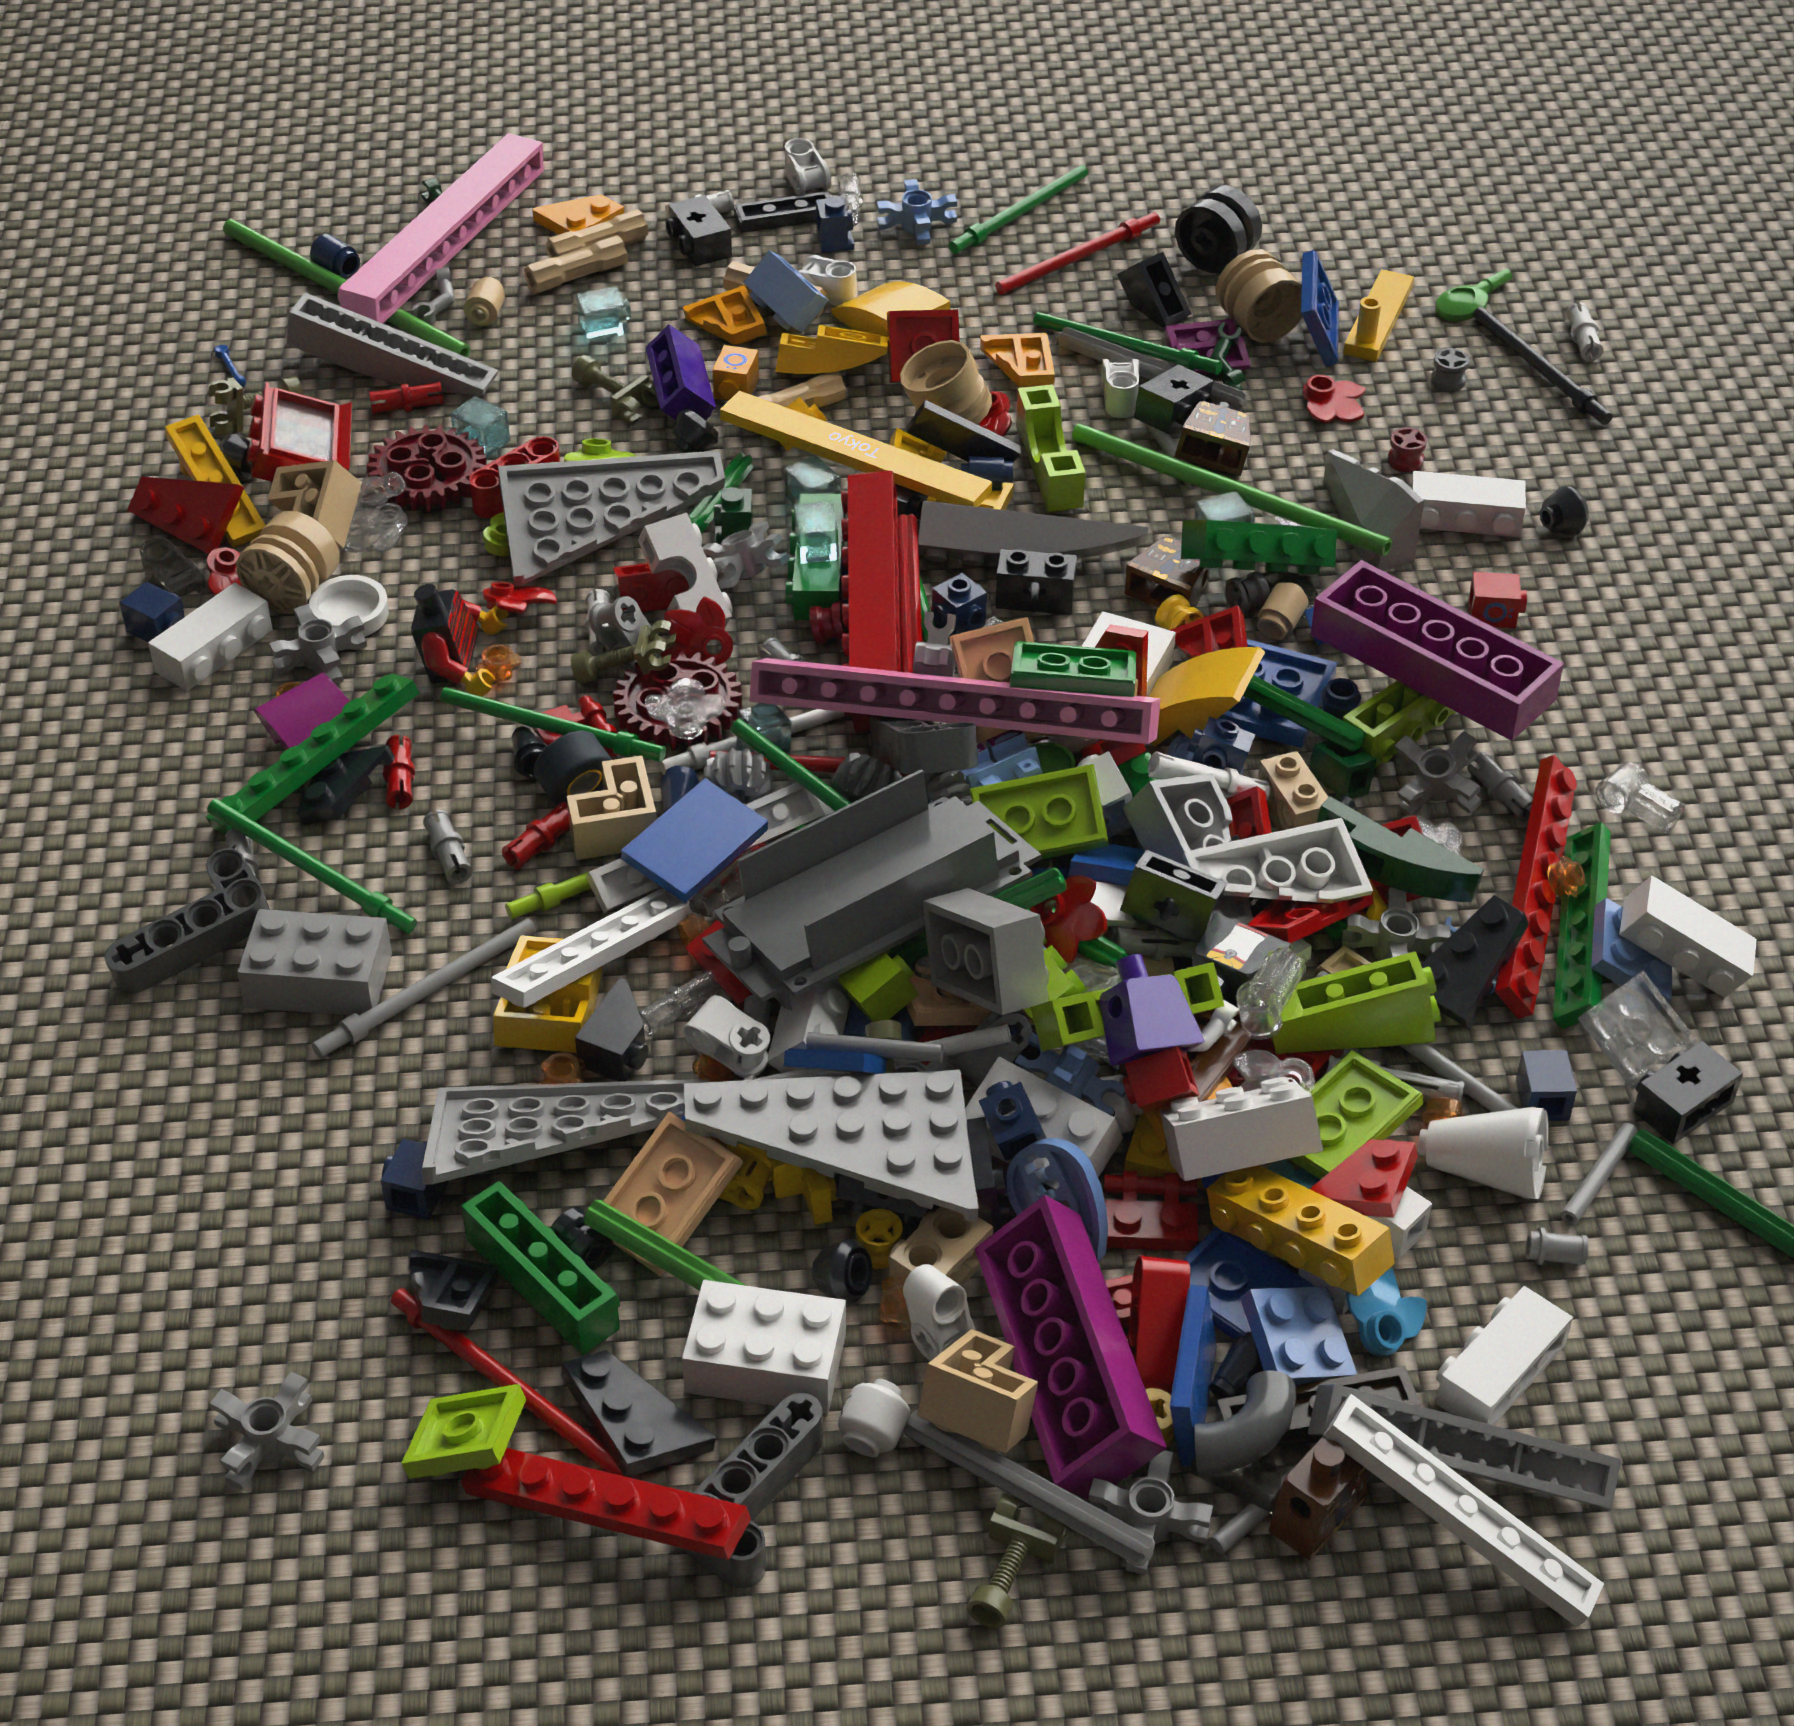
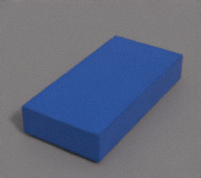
M788 1048V1050H785L783 1066L805 1070L883 1074L886 1073L887 1059L867 1053Z

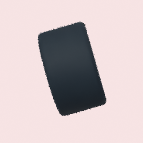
M583 730L571 732L559 737L544 749L534 764V776L556 806L561 802H566L567 805V796L602 791L604 789L602 761L612 759L593 733Z

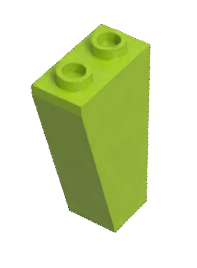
M1416 951L1260 993L1265 1022L1276 1054L1430 1043L1436 1041L1434 1023L1441 1021L1434 995L1430 996V994L1437 992L1433 973L1430 967L1422 968Z

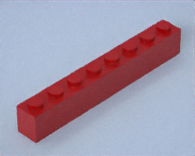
M893 471L847 475L848 491H841L843 513H848V518L841 520L843 540L844 542L848 541V546L842 547L844 570L848 569V575H842V589L844 598H849V603L842 604L844 627H849V633L842 634L844 656H849V663H843L842 666L901 672L898 501ZM844 712L845 717H852L855 732L870 731L869 714Z

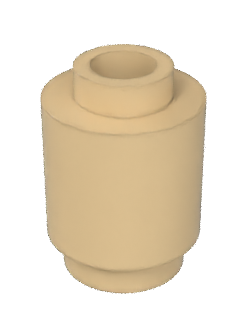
M492 277L481 278L473 284L463 307L464 314L470 322L479 326H488L496 320L505 299L502 284Z
M1278 583L1274 586L1258 613L1259 621L1257 627L1263 635L1273 640H1282L1293 632L1308 606V598L1303 589L1294 583Z

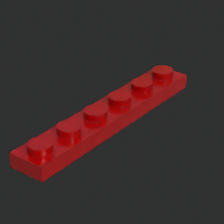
M506 1448L500 1464L486 1469H468L460 1481L468 1495L726 1560L730 1559L751 1520L745 1505Z

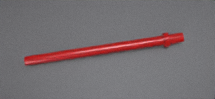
M404 1288L398 1289L392 1295L391 1304L407 1315V1322L415 1329H425L496 1386L504 1387L519 1384L526 1397L523 1407L606 1472L624 1476L605 1445L458 1330H446L439 1325L422 1322L415 1297Z

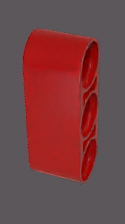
M546 436L533 438L474 471L469 477L473 512L483 518H492L503 512L498 466L560 462L558 442Z
M1139 1255L1133 1271L1128 1344L1145 1389H1161L1170 1395L1172 1394L1188 1289H1190V1265L1188 1261Z

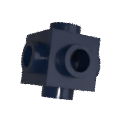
M961 573L932 588L931 612L934 613L933 620L935 626L938 629L944 628L947 624L948 614L956 615L955 628L949 637L986 627L987 592L982 586Z
M1209 717L1204 731L1198 728L1195 729L1187 751L1195 753L1192 762L1222 770L1229 767L1236 769L1240 774L1255 734L1240 729L1237 724L1230 720H1217Z

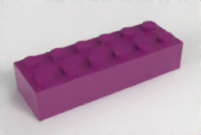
M1360 560L1315 598L1310 635L1510 741H1513L1557 700L1564 666L1563 662L1363 560Z
M1044 1195L978 1245L975 1251L1006 1343L1015 1346L1012 1358L1015 1370L1020 1375L1038 1381L1031 1417L1053 1482L1064 1490L1089 1500L1093 1478L1116 1485L1166 1450L1167 1446L1081 1215Z

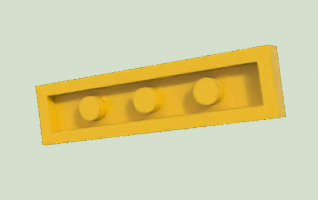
M1381 269L1368 297H1364L1360 301L1359 315L1344 344V355L1377 362L1413 288L1414 276Z
M199 414L165 426V436L179 458V469L183 475L189 476L193 481L230 483L242 486ZM243 490L224 534L232 548L252 541L259 536L262 529L266 526L245 490Z

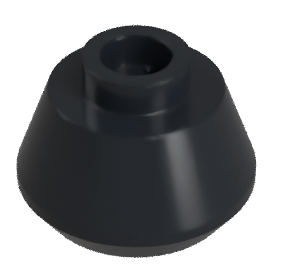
M690 409L678 412L672 434L676 437L673 443L684 453H692L693 451L704 452L718 443L719 433L706 420Z
M235 433L223 439L218 447L239 482L251 480L254 478L251 477L252 461L247 460L250 441L241 434Z
M1570 486L1559 487L1544 500L1540 510V520L1543 526L1555 534L1578 535L1585 528L1589 518L1585 498L1578 490Z
M845 1239L823 1248L814 1259L811 1272L813 1280L822 1293L831 1298L846 1300V1304H853L868 1291L872 1280L873 1267L870 1254L866 1248L856 1239Z

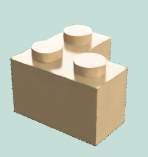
M335 460L277 467L268 501L282 512L298 511L312 517L327 529L334 538L338 549L345 546L362 483Z
M643 756L602 761L604 790L567 796L570 833L576 860L619 854L626 845L657 820Z
M971 1329L927 1364L917 1416L934 1423L942 1431L959 1433L978 1441L979 1445L985 1449L1007 1453L1027 1435L1038 1381L1010 1370L1015 1346Z

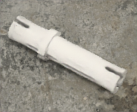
M1157 751L1153 753L1149 760L1148 776L1154 779L1162 780L1213 773L1225 799L1255 786L1265 791L1267 800L1270 795L1271 788L1268 781L1243 776L1236 769L1226 767L1224 770L1216 769Z

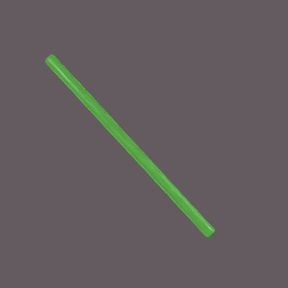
M228 219L224 223L223 232L228 236L338 294L339 287L347 281L234 219ZM400 308L386 320L417 338L464 357H468L470 354L469 345Z
M1078 423L1073 429L1072 439L1074 441L1305 527L1337 529V539L1379 555L1387 556L1391 550L1392 539L1081 423Z

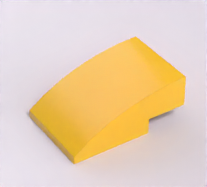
M893 281L884 283L831 308V314L855 331L888 336V311L950 309V300L915 283Z
M825 325L818 326L817 338L782 333L775 372L819 374L854 368L887 353L888 336Z
M1238 647L1218 650L1189 659L1160 676L1148 696L1161 698L1157 740L1151 742V744L1156 747L1178 729L1191 739L1196 728L1201 730L1205 728L1209 717L1218 719L1235 706L1243 696L1265 651L1260 647Z
M520 935L506 969L563 939ZM603 966L525 1008L514 1005L501 997L493 1015L494 1046L577 1053L575 1036L594 1012Z

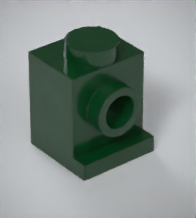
M735 487L722 489L721 504H714L715 543L722 545L721 542L726 537L743 530H749L753 525L752 489H739Z
M1330 741L1314 745L1309 769L1315 778L1320 780L1326 788L1336 792L1334 799L1339 801L1343 796L1353 799L1369 794L1377 758L1362 748L1349 752Z

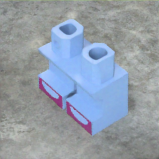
M1008 730L985 740L987 747L982 742L978 743V766L960 770L964 773L965 780L970 784V788L1043 774L1036 747L1030 748L1024 732L1020 730Z

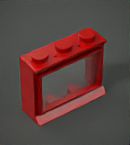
M266 382L262 394H255L250 415L253 418L248 437L252 439L247 452V460L252 461L251 477L273 482L277 467L335 460L349 471L352 402L339 406L335 403L283 389L270 388L269 382Z

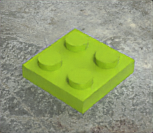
M515 1384L430 1399L401 1463L408 1478L412 1479L430 1475L438 1477L449 1472L473 1468L486 1469L500 1464L526 1401L520 1385Z

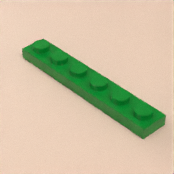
M394 673L379 678L375 681L371 690L362 697L349 701L342 708V712L329 722L315 727L310 737L298 746L284 751L280 756V760L267 770L254 774L245 787L236 794L223 798L221 801L251 820H258L420 694L414 681ZM211 814L206 816L213 830L226 835L227 831L232 829L231 826Z
M1602 822L1566 837L1553 1020L1562 1029L1587 1021L1600 1014L1602 974L1591 968L1594 909L1599 902L1607 898L1611 831Z

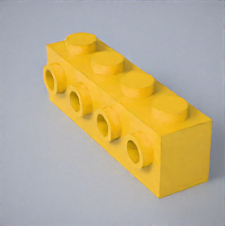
M1260 1165L1226 1172L1206 1189L1213 1224L1220 1230L1230 1232L1250 1242L1256 1248L1266 1250L1287 1261L1293 1267L1301 1268L1325 1280L1329 1285L1339 1287L1357 1297L1395 1264L1390 1227Z

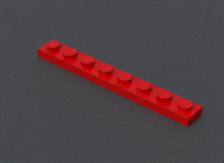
M1555 754L1540 760L1512 906L1525 913L1529 925L1507 964L1500 966L1495 987L1497 995L1518 1019L1534 1014L1536 997L1539 993L1542 965L1545 961V949L1548 933L1550 932L1553 905L1556 901L1558 878L1561 873L1564 846L1566 845L1567 829L1572 814L1571 808L1574 791L1577 787L1573 772L1568 767H1564Z

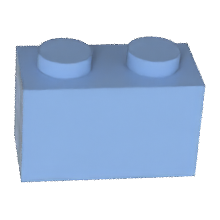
M770 250L743 282L752 290L749 296L764 309L768 305L776 313L773 319L786 330L793 327L803 332L829 301L784 258Z

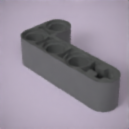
M869 715L872 756L890 765L902 774H912L920 769L926 774L970 769L978 766L975 723L959 722L928 725L916 719Z
M232 848L220 849L214 852L207 860L206 870L215 890L214 892L116 940L108 947L104 957L106 965L121 991L128 994L142 992L249 937L258 910H270L259 881L239 851Z
M795 1393L783 1399L693 1492L747 1506L751 1520L729 1560L684 1549L691 1558L736 1588L754 1586L762 1580L766 1573L765 1536L762 1529L753 1520L812 1459L823 1445V1409L820 1401L815 1396L808 1393ZM772 1457L775 1459L764 1460L763 1458ZM743 1491V1493L731 1494L730 1492ZM740 1552L750 1553L747 1556H736L735 1554Z

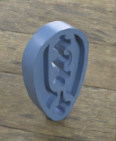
M1059 1138L1040 1139L1018 1152L1009 1164L1006 1174V1192L1017 1216L1044 1195L1055 1201L1067 1200L1070 1209L1081 1215L1099 1263L1106 1254L1108 1221L1101 1184L1090 1159L1079 1147ZM1046 1157L1049 1161V1166L1045 1169H1036L1033 1161L1037 1158ZM1047 1179H1057L1060 1186L1055 1191L1053 1189L1046 1191L1042 1183Z

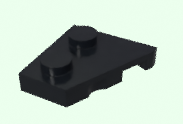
M389 746L342 753L315 774L296 812L302 823L306 825L339 819L351 807L352 802L372 784L368 775L378 765L389 766L394 761L395 756Z
M986 1118L967 1119L982 1220L993 1226L994 1234L1012 1220L1008 1197H1002L1007 1196L1003 1168L994 1169Z
M410 1249L408 1252L407 1269L421 1321L439 1325L446 1330L469 1331L497 1284L498 1266Z

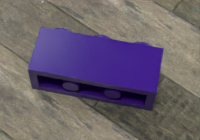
M668 324L645 347L660 410L676 420L679 411L690 409L704 420H707L716 408L700 345Z

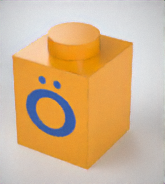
M729 345L723 346L712 369L714 398L730 400L738 391L752 395L759 380L758 350Z

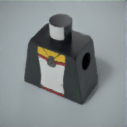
M1216 913L1195 949L1192 967L1214 962L1223 1001L1225 1000L1238 1008H1247L1260 998L1261 992L1272 990L1285 979L1291 943Z

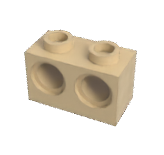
M1298 751L1260 760L1258 779L1269 782L1271 789L1267 800L1268 812L1277 830L1282 831L1316 823L1320 806L1328 796Z
M942 1206L936 1211H929L921 1220L918 1229L907 1240L902 1239L898 1241L892 1248L888 1256L889 1286L903 1294L906 1278L916 1267L923 1264H930L962 1286L981 1267L975 1248L993 1235V1226L979 1217L978 1221L964 1220L963 1213Z

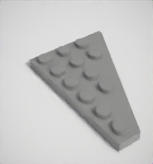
M720 451L498 466L514 586L527 584L723 489L725 486V475Z
M960 1070L684 1083L685 1126L688 1132L704 1137H716L723 1143L735 1147L738 1146L739 1142L767 1150V1157L800 1168H812L819 1174L834 1178L836 1173L863 1181L864 1188L897 1199H909L917 1205L932 1209L935 1204L963 1213L964 1220L978 1221V1202Z
M709 1079L438 1088L422 1166L423 1185L436 1184L657 1128L668 1112H671L680 1119L685 1115L684 1083L709 1082Z

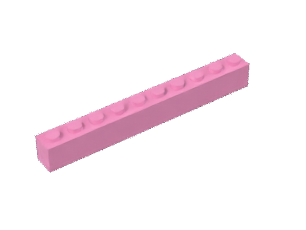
M510 133L503 137L339 287L338 301L340 307L383 324L436 274L435 269L442 268L544 171L543 142Z
M765 658L752 661L749 702L944 723L968 722L982 727L1149 744L1157 740L1161 698L1010 687V683Z

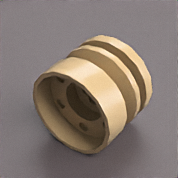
M1262 249L1249 250L1233 259L1220 274L1215 288L1216 300L1221 308L1237 322L1239 327L1251 339L1260 343L1273 342L1287 335L1302 318V284L1290 272L1286 271L1284 266L1271 253Z
M949 340L926 346L905 363L900 373L901 384L909 400L915 405V412L927 400L975 424H979L991 408V393L985 385L983 377L978 373V366L970 349L962 342Z
M283 511L275 515L262 529L259 536L254 538L250 545L242 551L236 561V571L242 586L267 600L270 610L277 613L293 614L294 608L306 605L311 594L336 570L339 565V549L331 534L315 519L298 511Z

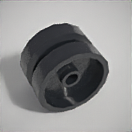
M1217 185L1204 192L1197 198L1196 202L1190 204L1180 213L1175 223V237L1178 248L1186 260L1197 269L1208 273H1222L1227 264L1238 255L1252 250L1261 238L1262 233L1261 217L1253 201L1241 190L1228 185Z

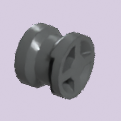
M1444 348L1436 352L1433 362L1436 368L1432 371L1431 383L1442 391L1455 392L1461 390L1466 384L1467 376L1465 371L1469 366V356L1455 348Z
M1259 571L1248 573L1244 579L1239 577L1228 579L1225 584V595L1229 607L1238 605L1243 614L1248 613L1250 608L1253 607L1261 609L1270 594L1268 583Z

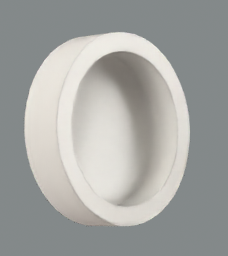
M344 575L329 579L319 585V588L311 594L309 606L315 619L328 620L332 623L333 627L341 625L348 618L359 615L364 624L365 630L360 631L364 637L379 630L386 622L389 614L387 594L383 586L371 578L360 575Z

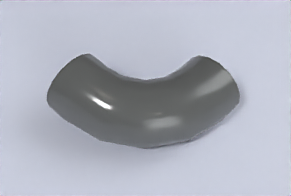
M1270 1370L1251 1376L1246 1384L1245 1405L1237 1414L1227 1420L1195 1424V1452L1199 1475L1217 1474L1245 1468L1273 1451L1291 1425L1296 1401V1385L1290 1376L1279 1371Z

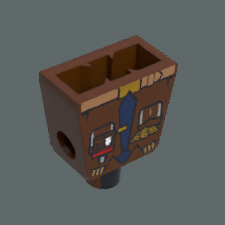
M1205 401L1198 402L1184 423L1174 457L1241 476L1251 445L1249 416L1246 413L1233 410L1232 406L1226 402H1218L1216 404Z
M1162 537L1128 562L1124 594L1158 608L1167 598L1179 594L1189 601L1190 607L1195 608L1208 585L1210 568L1199 567L1200 561L1181 559L1182 542L1171 537Z
M1323 1436L1285 1477L1270 1523L1269 1532L1310 1561L1366 1499L1367 1469L1345 1453L1343 1447L1338 1442L1328 1440ZM1306 1505L1309 1506L1311 1516L1309 1517L1305 1516Z

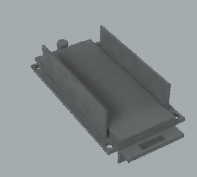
M920 769L737 859L744 896L713 911L714 917L724 928L702 938L703 944L761 1003L775 997L785 1009L792 1010L789 992L796 998L926 931L923 900L966 888L992 897L1031 877L1032 871L1028 866L1041 860L1042 856L979 801L966 806L956 796L950 799L944 796L928 804L924 772ZM992 823L997 829H999L1004 835H1006V836H1007L1011 841H1013L1014 843H1013V844L1009 843L1004 837H1002L997 831H995L989 824ZM798 982H806L801 986L795 985Z

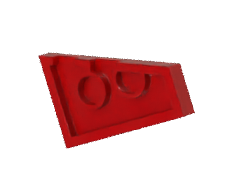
M141 476L127 511L209 554L212 550L219 548L245 487L230 483Z
M1373 892L1371 895L1334 903L1274 899L1247 926L1288 943H1293L1374 904Z

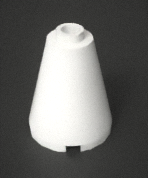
M1528 1107L1433 1120L1430 1122L1428 1129H1421L1418 1153L1419 1156L1426 1157V1163L1429 1167L1526 1199H1539L1546 1174V1166H1543L1542 1163L1544 1151H1548L1547 1112L1543 1110L1544 1108Z

